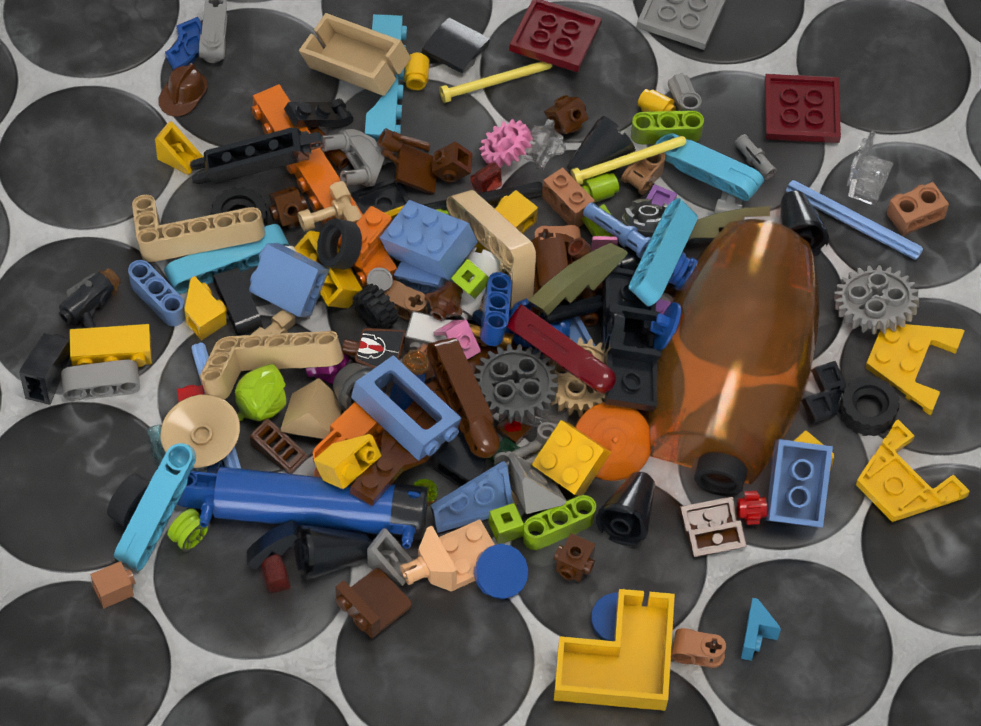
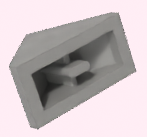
M383 528L367 549L368 567L373 570L375 568L381 569L399 586L405 584L407 577L403 578L400 565L413 561V559L387 529Z

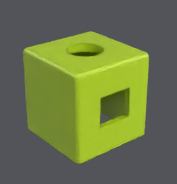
M467 259L451 279L476 299L487 286L489 276Z
M515 503L489 511L488 523L497 544H503L523 537L524 523Z

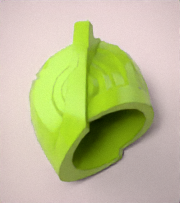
M274 364L256 368L239 380L235 390V400L240 410L237 414L239 421H242L245 417L254 421H263L275 416L286 406L284 391L286 384L280 371Z

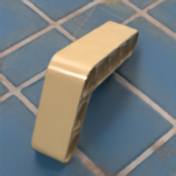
M469 190L449 196L446 201L449 214L452 217L469 223L476 239L501 261L500 272L510 277L512 285L509 311L515 303L526 298L529 300L533 296L536 251L533 243L475 191Z
M140 195L132 202L136 239L141 257L146 262H156L256 242L265 236L261 211L254 207L160 225L154 197L151 195Z
M334 331L228 336L216 342L200 374V379L206 395L217 396L225 400L230 395L241 371L254 370L268 364H274L278 369L334 366L339 364L344 356L338 335Z

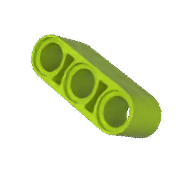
M697 111L639 112L633 117L630 136L635 143L642 145L656 144L661 137L672 133L683 136L687 140L697 142L702 136L704 118Z
M581 495L566 501L562 506L550 508L530 517L524 523V545L530 550H539L569 537L571 533L576 534L589 528L595 519V501L589 496ZM585 510L588 514H581L578 511ZM563 521L565 524L557 525L554 522ZM538 531L541 534L535 536L530 534V532Z

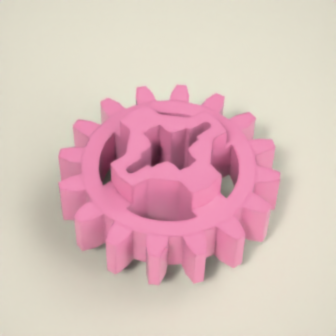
M511 119L509 124L503 121L501 127L494 126L492 133L487 132L486 136L488 138L481 140L483 146L479 150L482 153V158L491 167L496 165L498 168H501L503 164H506L508 167L511 161L518 162L520 155L527 154L525 149L531 147L529 141L533 140V137L526 124H523L520 120L515 122L514 119Z

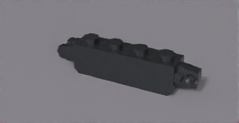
M287 128L206 150L204 157L190 161L191 169L206 168L205 172L193 175L192 182L203 184L213 181L218 184L309 160V154H312L311 150L324 146L323 136L319 132L309 134L307 131L301 132L298 128Z

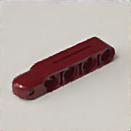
M522 304L518 306L509 318L507 328L596 392L606 393L615 385L616 375L612 369Z

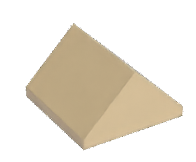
M320 378L292 393L281 426V432L324 439L330 433V425L342 413L335 393Z

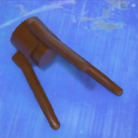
M387 128L382 131L377 142V146L383 149L381 154L390 158L394 163L397 157L392 152L397 153L402 144L427 152L430 151V143L401 135Z

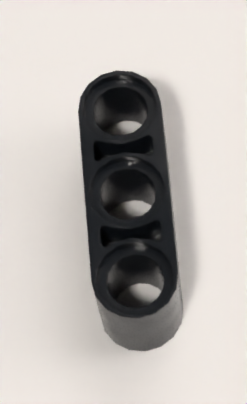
M234 267L213 274L212 278L216 291L227 309V316L236 336H244L255 332L260 327L263 328L261 317L239 268Z

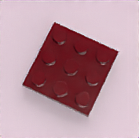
M532 0L510 42L509 51L579 72L601 26L602 18L545 0Z
M765 74V139L840 143L839 77Z

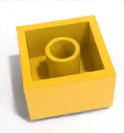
M560 420L533 461L532 466L574 495L581 496L584 495L611 454V451L570 423Z

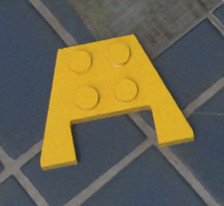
M905 324L904 328L896 325L895 332L890 328H886V334H883L880 330L865 368L876 377L881 378V380L887 381L891 387H896L906 395V399L909 401L912 399L923 407L922 411L931 415L940 391L916 383V377L930 345L956 354L965 330Z
M899 419L895 421L875 455L872 456L857 479L856 486L892 522L966 498L970 491L954 475L933 489L897 454L898 451L914 439V435Z

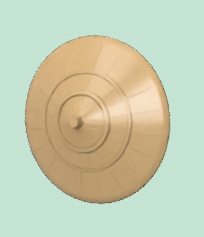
M213 395L191 396L177 403L164 418L160 432L161 443L165 452L175 444L184 443L190 445L196 452V462L193 467H206L219 462L232 451L239 437L240 422L234 408L222 398Z

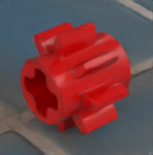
M744 491V497L737 499L738 518H745L747 525L760 524L761 517L767 516L766 498L759 497L757 491Z

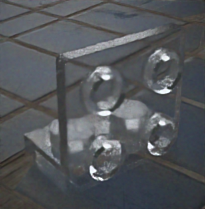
M871 131L868 139L863 138L858 150L859 154L857 157H854L850 168L851 173L846 185L850 186L849 197L876 206L892 170L893 163L870 155L876 132Z

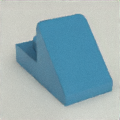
M752 598L741 655V659L752 661L754 651L760 652L762 637L778 640L781 631L778 623L757 598Z

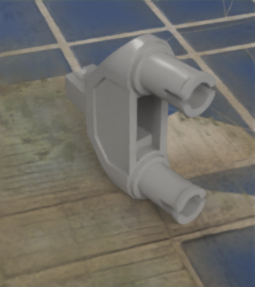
M344 129L335 135H322L324 139V146L320 147L322 152L340 149L345 153L355 169L344 170L340 174V181H344L347 187L358 184L366 187L374 186L382 165L393 162L390 158L381 154L383 149L377 146L374 138L361 131Z

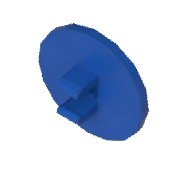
M671 303L663 315L657 314L656 322L651 321L650 331L655 333L653 347L657 351L663 352L676 333L681 316V306L679 303Z

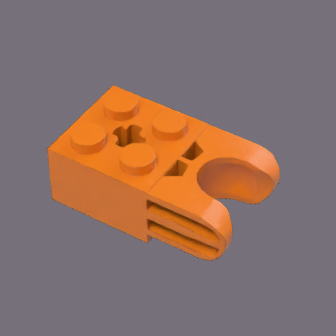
M354 402L330 425V433L313 450V460L333 443L367 434L373 435L377 446L381 447L382 433L385 429ZM316 467L314 476L321 477Z

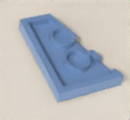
M502 461L431 504L434 528L437 533L464 526L479 519L481 521L489 519V511L513 503L508 468L505 461Z

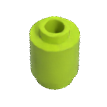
M603 173L583 180V185L581 186L595 200V203L611 198L615 193L619 192V183L613 173Z

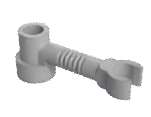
M551 422L541 423L537 428L535 440L514 450L512 453L524 458L538 450L541 451L556 425ZM511 452L496 454L494 464L505 461L509 471L508 455Z

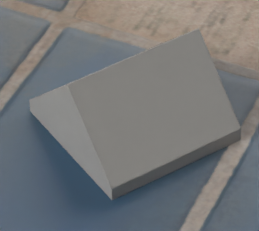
M511 452L508 455L512 489L526 514L565 504L566 499L553 479Z

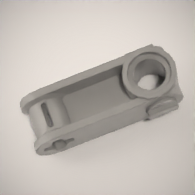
M205 0L202 34H200L199 58H203L209 63H217L225 59L227 0Z

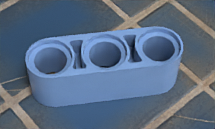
M144 260L132 262L128 268L132 290L168 326L182 324L186 317L184 300L181 295L148 262Z

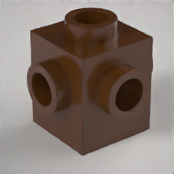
M568 95L557 98L554 101L555 104L544 111L554 133L567 134L575 132L582 127L583 122L589 119L584 102L579 97H568Z
M455 141L434 152L432 173L448 184L471 174L473 153Z
M291 186L270 193L269 197L272 206L269 207L272 220L277 221L281 226H286V228L300 225L298 212L306 210L308 207L304 196L300 197L299 190Z
M571 533L565 545H559L554 555V560L557 561L556 572L567 580L581 582L584 574L589 575L594 567L595 560L593 557L596 544Z

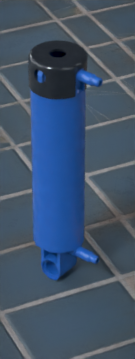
M220 466L217 474L191 471L188 476L187 485L177 505L201 509L200 525L202 527L208 526L211 516L214 514V518L278 525L293 520L297 523V527L306 524L378 535L384 528L394 538L402 539V546L408 549L411 547L413 540L421 541L424 537L428 507V488L416 485L391 484L378 501L371 506L350 494V487L355 480L346 488L341 489L323 481L321 477Z

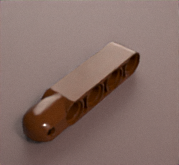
M449 338L429 343L427 346L429 362L450 408L461 417L459 429L464 434L471 452L482 458L494 456L499 450L500 441L493 426V417L459 341L456 338Z

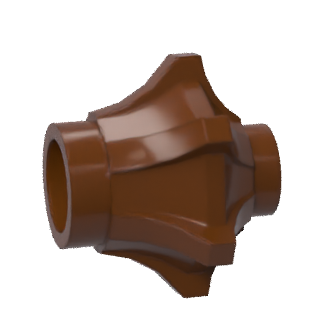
M446 281L438 290L425 295L424 299L431 307L430 314L436 320L444 321L445 318L452 320L454 316L461 317L463 313L460 306L463 289L454 282Z

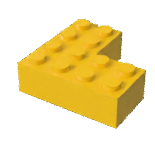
M619 589L614 641L559 636L554 701L665 711L669 694L675 594L650 592L646 607L642 606L644 591Z

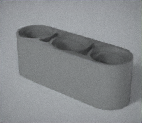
M134 360L71 366L63 369L61 372L63 397L69 401L128 395L140 390L138 364Z

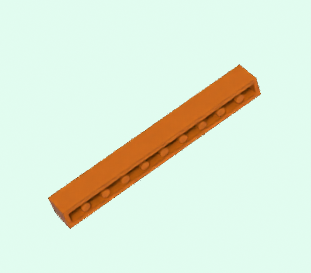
M280 84L253 95L251 111L254 118L262 122L265 134L287 128H298L301 132L307 131L310 134L307 127H294L284 110L290 100ZM321 148L311 150L312 154H309V160L286 166L288 172L296 176L300 191L302 193L306 192L308 195L309 204L314 212L331 207L333 198L330 194V186L340 182V178ZM351 197V205L357 206L355 201ZM333 216V217L327 218V219H325V220H322L321 223H322V225L324 226V224H325L327 221H329L330 219H334V218H336V217ZM342 235L340 236L337 245L339 249L341 247ZM383 245L363 269L355 265L352 266L356 271V278L361 287L367 286V275L374 268L387 269L391 273L393 280H396L394 274L397 267Z

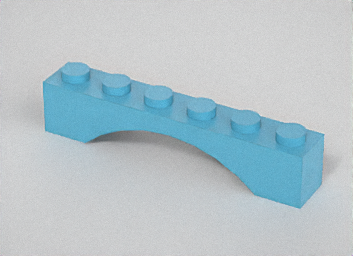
M373 14L372 30L401 41H406L407 26H402V16ZM404 69L400 75H394L396 80L388 92L366 113L365 134L374 138L376 142H378L379 136L385 128L401 134V125H396L397 119H402V105H398V99L403 100V85H399V80H404Z

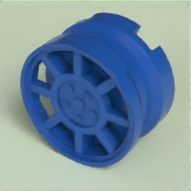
M682 252L668 284H672L673 288L679 292L683 290L693 276L698 260L693 257L688 258L686 253Z

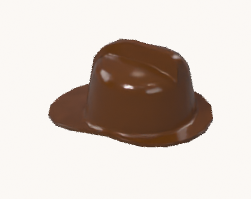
M192 63L188 66L175 68L159 95L158 100L161 110L167 115L174 117L190 113L205 94L208 88L207 79L199 73Z

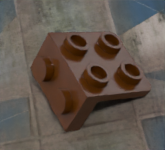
M379 568L372 570L352 587L345 580L335 586V601L339 608L347 612L353 618L356 626L361 631H365L371 639L406 613L412 606L411 600Z

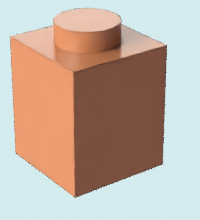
M121 561L90 574L92 586L103 609L134 596L132 585L136 584L134 576L130 569H124Z

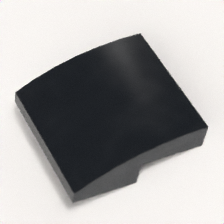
M448 18L429 38L421 53L463 74L475 64L476 56L488 47L490 38Z

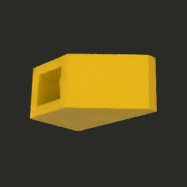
M194 276L190 279L185 305V317L187 325L202 341L227 325V309L221 300H216L212 296L208 285L205 282L201 283Z
M367 434L333 443L313 461L323 481L344 489L382 455L373 435Z

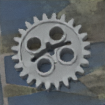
M881 265L877 267V270H873L871 266H868L865 272L858 268L857 275L849 272L848 278L842 277L841 284H837V291L835 292V310H838V316L844 317L845 324L852 322L853 329L862 326L863 333L868 328L871 329L872 334H875L877 329H881L882 333L886 334V328H890L895 332L896 325L904 328L906 321L912 322V317L917 314V307H919L918 289H915V282H909L908 275L901 278L900 270L894 274L891 273V267L887 268L886 271H882Z

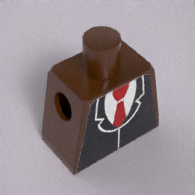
M364 328L359 342L344 339L342 346L343 355L355 357L354 363L376 368L393 355L400 360L405 344V331Z

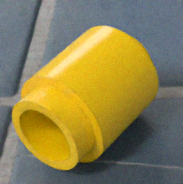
M416 52L410 54L411 59L404 68V82L411 90H422L428 83L429 58L422 53Z
M645 89L637 103L642 112L676 110L673 99L654 89Z

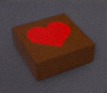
M506 416L496 426V432L515 447L533 430V424L525 418L523 423H520L518 417H514L513 422L509 423V419Z

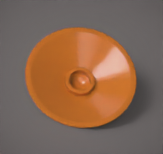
M602 402L588 409L576 424L578 430L611 451V454L596 475L597 478L607 481L627 479L632 473L639 472L646 464L652 449V435L647 421L636 409L607 405L605 402Z

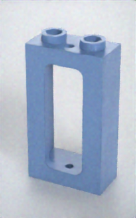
M394 355L355 382L351 398L418 461L426 455H433L442 443L452 441L459 433L458 426L461 417ZM391 381L395 382L438 423L427 430L422 429L380 389Z

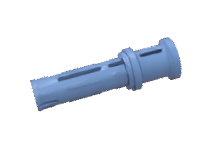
M594 202L589 203L584 209L583 215L617 237L621 246L629 247L636 252L637 257L642 259L651 237L646 238L637 232L638 229L635 226H626L598 207Z

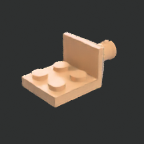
M480 519L441 537H438L433 526H430L426 529L419 546L418 557L406 564H401L400 570L403 578L407 577L405 581L408 585L427 577L430 584L448 591H454L475 581L473 573L477 557L487 547L495 544Z

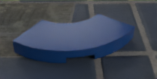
M199 17L176 25L178 39L172 48L165 51V57L173 70L180 66L193 64L199 56L200 34H202V24Z

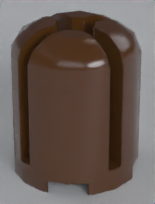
M555 233V238L540 240V236L531 240L536 251L533 295L563 269L577 261L568 253V247L574 240L573 237L567 234ZM581 293L573 301L577 300ZM564 299L560 302L561 305L569 303Z

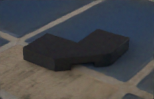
M836 361L816 366L811 370L820 393L807 396L801 400L811 424L832 418L837 414L838 403L846 383Z

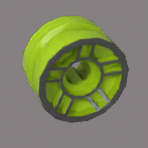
M190 508L173 521L167 535L173 542H178L181 550L188 552L203 541L210 530V523L207 527H202L200 525L199 513L195 509Z

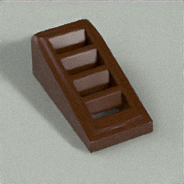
M266 419L250 435L251 446L288 474H293L308 459V455L269 419ZM277 440L278 443L271 448L270 445ZM286 447L287 449L279 456L278 453ZM294 453L296 456L287 463L285 460Z

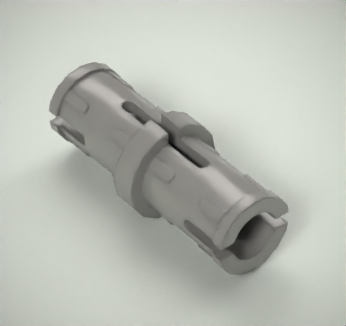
M746 134L737 138L734 145L747 158L746 162L750 166H754L765 180L772 178L776 174L777 169L765 157V152L761 148H757Z

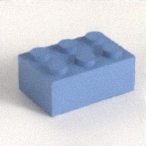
M408 200L379 237L390 257L446 280L451 278L478 242L468 222Z
M781 439L775 440L765 521L818 528L823 527L833 446Z

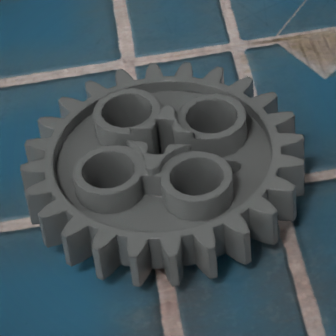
M508 344L507 351H503L498 346L496 355L488 351L487 359L481 357L480 365L475 366L474 376L491 414L498 413L499 421L505 416L508 417L509 423L513 422L514 417H518L520 423H523L525 416L534 421V413L542 417L544 408L547 410L551 409V402H555L556 393H558V375L555 374V366H549V358L541 360V351L531 354L532 347L522 351L521 344L517 346L516 350H513L511 345Z

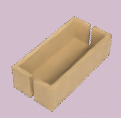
M325 13L314 28L316 35L325 48H322L315 35L310 34L299 49L309 68L385 96L395 82L396 77L394 75H400L411 59L401 40Z

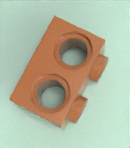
M563 167L543 180L542 198L568 225H575L577 227L583 225L584 209L589 203H595V200Z
M934 182L926 185H918L912 191L905 194L895 195L889 202L886 214L901 236H904L944 219L949 203Z

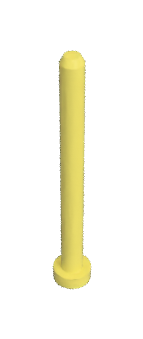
M541 61L451 88L444 85L439 87L440 97L443 103L451 102L452 97L550 69L552 64Z
M679 136L581 171L575 168L571 170V176L579 185H583V180L684 146L686 138Z

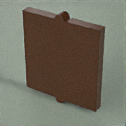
M402 144L397 153V160H395V181L430 195L435 194L436 178L438 176L432 173L433 156Z

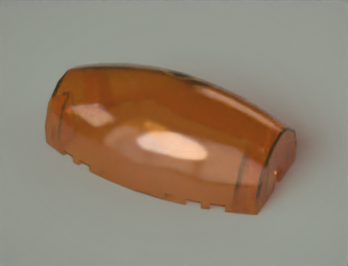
M746 219L727 224L699 254L696 259L698 262L684 284L677 289L671 303L676 302L680 304V321L676 333L673 334L665 348L661 350V357L658 360L657 407L652 412L646 411V421L649 425L650 457L692 468L694 458L700 457L705 453L721 452L729 454L745 463L748 469L745 483L750 485L753 484L769 464L773 456L775 440L784 439L798 413L801 400L809 382L819 323V282L816 260L809 243L788 227L773 221Z

